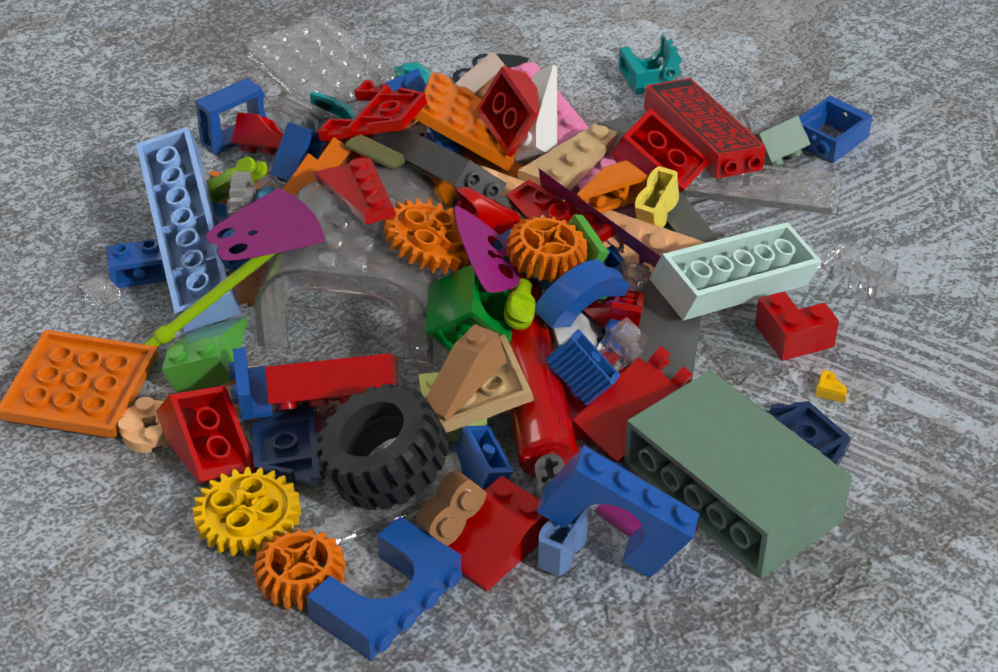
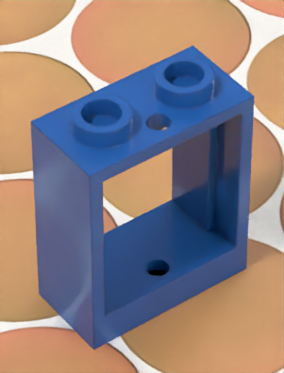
M245 78L196 100L195 105L201 144L214 155L237 146L231 143L235 125L221 131L219 114L246 102L248 113L258 114L267 118L264 111V92L262 88L248 78Z
M830 95L799 117L810 141V145L803 149L834 163L869 137L873 116ZM827 123L844 133L835 139L817 129Z

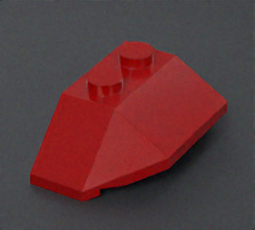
M629 284L630 288L625 296H610L607 299H597L583 311L604 329H606L610 319L621 320L624 324L623 339H631V336L637 337L645 297V286Z

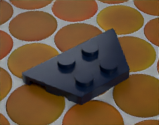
M809 401L794 402L790 405H770V410H766L767 413H770L776 420L794 431L800 438L818 449L824 456L839 466L850 446L851 437Z
M303 402V405L291 411L278 410L272 416L264 417L252 424L255 473L259 468H263V475L275 471L276 479L285 476L288 482L316 487L322 486L319 458L317 457L318 441L314 407H309V402Z

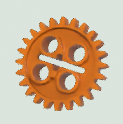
M416 198L413 204L410 200L406 199L404 204L396 203L394 207L395 218L384 220L382 233L386 234L384 240L391 242V250H399V258L408 257V264L417 262L421 270L428 266L432 273H435L436 268H439L443 274H446L448 269L456 272L459 268L462 269L467 267L468 264L471 265L458 229L456 217L452 214L453 208L445 210L442 203L433 206L431 200H427L426 204H423L419 198Z

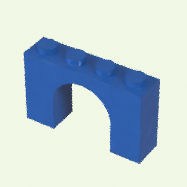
M585 445L544 487L536 510L537 513L563 528H566L582 510L592 505L608 504L630 512L639 520L641 526L629 537L622 562L649 578L693 539L699 517L698 512Z
M401 516L386 527L377 537L379 558L411 580L410 585L404 591L384 599L367 598L359 595L330 576L307 596L309 619L369 661L379 652L386 651L403 630L410 629L415 623L416 618L426 609H431L437 603L439 597L449 588H454L462 577L461 555Z

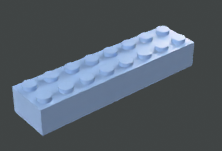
M189 127L136 144L176 317L226 279V272L230 270L226 269L216 253L218 245L210 244L206 238L207 233L218 225L199 147ZM220 232L217 234V237L221 238ZM231 289L184 326L185 333L241 314L233 290Z

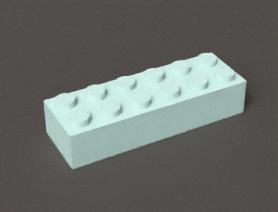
M786 222L664 253L649 279L684 321L754 301L763 296L806 286L822 261L791 225Z

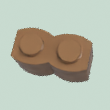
M454 470L441 481L436 496L429 499L421 507L415 523L438 541L448 546L460 536L465 527L466 519L472 517L482 507L487 492L459 471Z

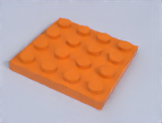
M432 71L423 90L426 94L427 104L414 119L509 171L514 163L515 152L512 157L506 155L477 112L476 108L481 99L475 96L469 88L459 87L452 83L451 79L446 75L436 74Z
M45 329L0 402V420L115 439L119 431V419L133 405L159 356L157 346Z

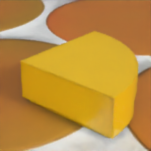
M823 369L816 387L815 396L845 403L847 388L836 378V374Z

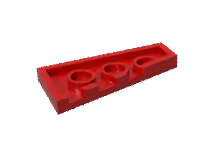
M529 179L506 194L509 203L524 219L529 220L530 216L540 218L544 215L546 218L551 219L555 217L559 221L566 220L568 225L574 214L583 215L602 243L616 235L612 225L597 221L594 215L579 211L575 208L574 204L567 200L565 202L556 198L554 193Z

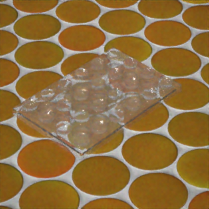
M326 14L303 23H298L285 30L276 31L274 34L266 37L257 38L243 45L244 53L310 112V93L312 91L335 97L353 109L370 102L356 100L354 91L364 80H372L374 86H379L381 83L395 79L394 70Z

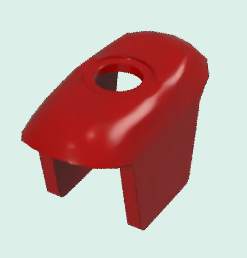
M469 187L454 189L459 197L457 206L480 219L499 235H502L510 228L512 229L514 224L520 223L521 217L519 214L494 199L488 198ZM488 236V241L492 246L496 238ZM488 250V254L492 257L494 253Z

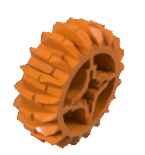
M544 215L540 218L530 216L529 220L521 219L520 223L514 224L506 243L507 258L511 260V265L517 267L519 273H527L528 278H538L539 282L542 279H546L552 283L554 279H559L572 268L586 262L588 254L587 240L583 238V232L576 231V225H567L566 220L559 221L555 217L551 219L546 218Z
M298 527L294 533H289L285 529L282 537L273 535L271 543L263 542L262 551L257 552L255 566L253 567L256 586L262 592L265 600L271 599L274 607L283 603L287 611L292 606H297L302 611L303 607L308 605L307 596L328 577L332 576L341 583L344 582L346 561L344 560V553L341 547L337 545L335 538L328 539L325 531L316 535L313 528L308 532H302ZM318 562L322 563L325 567L318 566ZM276 570L281 571L282 575L279 576L278 574H276Z

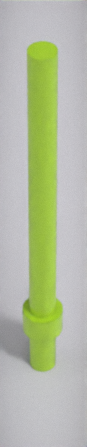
M275 254L254 257L248 260L169 324L161 325L154 331L155 335L143 344L157 346V348L162 344H168L175 338V333Z

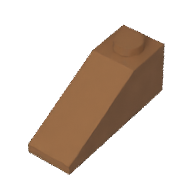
M475 324L454 344L426 397L439 419L447 421L507 362L498 333Z

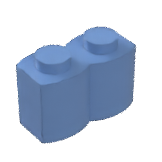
M590 506L582 510L566 528L551 520L542 527L538 543V568L558 576L563 575L569 570L574 561V553L585 545L588 538Z

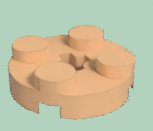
M141 397L136 400L135 405L126 410L124 416L118 421V428L122 441L127 448L140 453H151L152 448L162 446V449L170 447L156 413L164 401L153 400L151 397ZM149 424H156V425H157V426H149L148 428H145V426H147V425H149Z

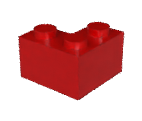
M785 291L758 298L755 325L781 361L835 346L839 320L825 302L798 309Z

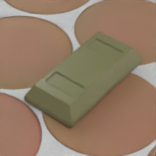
M361 134L345 143L346 148L366 158H371V160L391 170L405 164L403 154Z

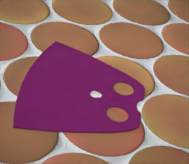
M280 188L242 208L220 222L206 235L210 244L219 246L217 254L226 261L260 257L325 242L321 225L314 213L301 200ZM232 228L236 231L235 234L228 238L217 237V234L223 229ZM250 231H258L255 235H247ZM236 244H246L248 246L245 251L238 254H231L229 252V249Z

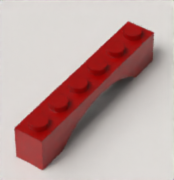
M238 112L231 143L241 146V151L256 154V151L260 150L259 153L275 156L284 133L279 129L275 121L258 114ZM372 134L363 135L367 138L372 139ZM353 137L342 138L337 140H339L345 145V143ZM327 140V142H326V144H325V147H324V150L326 149V147L328 146V144L331 142V140ZM353 151L354 156L348 163L356 158H367Z

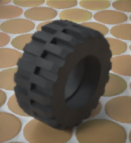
M381 384V388L374 386L366 388L364 393L359 395L356 393L349 397L350 400L347 403H341L335 409L336 413L333 416H329L325 421V430L320 432L317 457L323 472L344 500H347L350 505L367 510H376L377 507L382 510L391 509L394 504L403 505L409 502L408 499L415 494L419 496L425 491L424 487L428 483L432 484L437 478L436 472L438 470L441 471L446 459L444 456H447L449 445L447 442L448 436L427 398L421 392L405 385L397 384L394 387L393 384ZM396 438L388 447H386L382 451L375 453L373 455H369L376 447H378L383 442Z

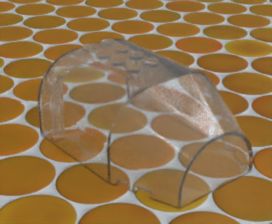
M372 160L394 207L397 202L404 204L406 199L414 204L416 198H419L423 204H426L427 200H431L433 206L442 203L443 209H448L435 182L418 167L405 162L404 165L395 169H389ZM314 181L303 187L295 197L307 205L314 213L321 225L325 242L280 252L270 258L254 303L258 346L288 349L286 301L297 292L303 290H324L364 294L384 300L399 314L402 322L404 361L433 364L438 343L424 333L429 284L452 274L450 269H448L446 274H443L439 268H436L435 273H432L428 266L421 270L417 262L408 264L409 258H399V250H391V242L384 240L386 234L382 233L384 220L366 225L350 211L349 205L340 203L336 194L331 195L326 190L325 185H319L317 181Z

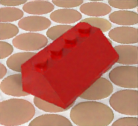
M390 353L265 367L268 403L270 405H278V410L297 409V403L309 402V407L327 406L328 400L339 398L340 404H345L350 400L349 397L356 393L358 395L364 393L366 388L372 386L381 388V384H393L396 387L398 384V357Z

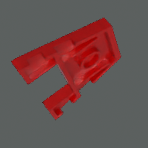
M364 80L354 91L356 100L370 102L355 119H328L317 131L320 141L332 140L333 137L342 139L356 137L360 134L370 135L405 130L427 104L426 94L402 87L395 91L390 89L389 84L381 83L379 84L380 87L374 86L372 80Z

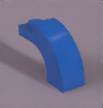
M599 259L590 260L572 268L557 279L538 300L535 312L551 328L571 327L578 315L589 304L602 297L625 296L630 285L622 279L623 276L618 270L606 267Z

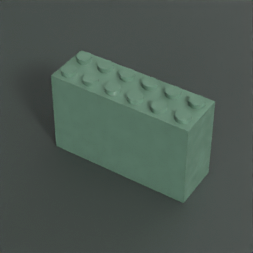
M711 370L627 420L624 465L640 479L698 512L699 517L696 526L760 579L843 522L852 476Z

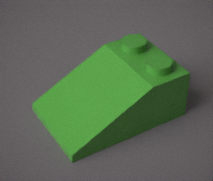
M245 316L194 329L167 349L162 371L177 393L233 382L230 381L228 362H234L233 349L242 347L248 321Z

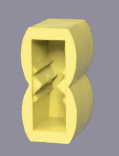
M658 166L650 173L647 187L638 194L635 201L637 219L662 228L664 227L668 217L667 213L676 206L679 200L677 171Z

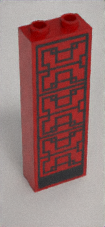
M687 78L646 85L644 109L648 111L651 108L711 160L705 169L715 179L763 170L766 146L693 79Z

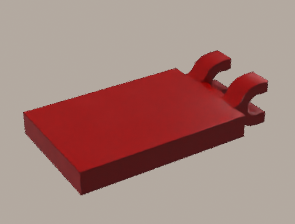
M662 346L652 354L647 363L638 358L620 375L609 389L597 397L573 419V424L613 462L621 463L624 460L627 420L692 381L693 374L684 366L674 375L672 380L661 372L670 363L668 359L670 353Z

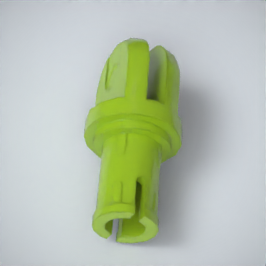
M524 278L520 279L519 284L513 288V292L507 296L504 308L505 322L518 330H523L530 326L534 319L536 306L535 299L531 295L532 283Z

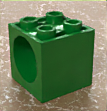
M472 264L430 283L424 333L449 352L454 344L475 324L496 332L499 336L505 334L510 343L512 327L505 322L504 308L506 298L512 291L509 289L502 292H487L479 281Z

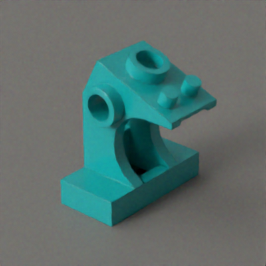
M661 34L659 50L653 52L652 56L647 59L636 57L629 46L619 48L618 69L635 95L645 94L646 85L669 82L682 74L679 66L682 60L677 46H671L674 44L671 38L667 40Z

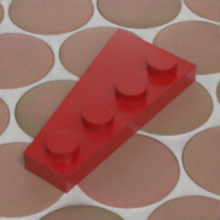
M356 158L348 164L315 172L317 183L325 185L326 190L331 195L336 194L340 203L349 205L350 211L366 225L396 217L394 206L371 158Z

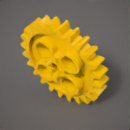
M246 467L244 474H239L236 469H233L231 477L221 473L220 482L210 480V489L201 488V497L195 498L196 507L192 509L195 530L199 531L201 540H207L209 548L217 544L218 553H222L227 548H230L231 556H235L238 550H243L244 556L248 557L252 549H255L256 552L262 551L263 542L271 543L273 535L282 537L285 529L289 533H294V525H299L301 506L299 493L294 492V484H286L285 476L276 479L275 471L263 475V468H259L256 473H251L250 468Z

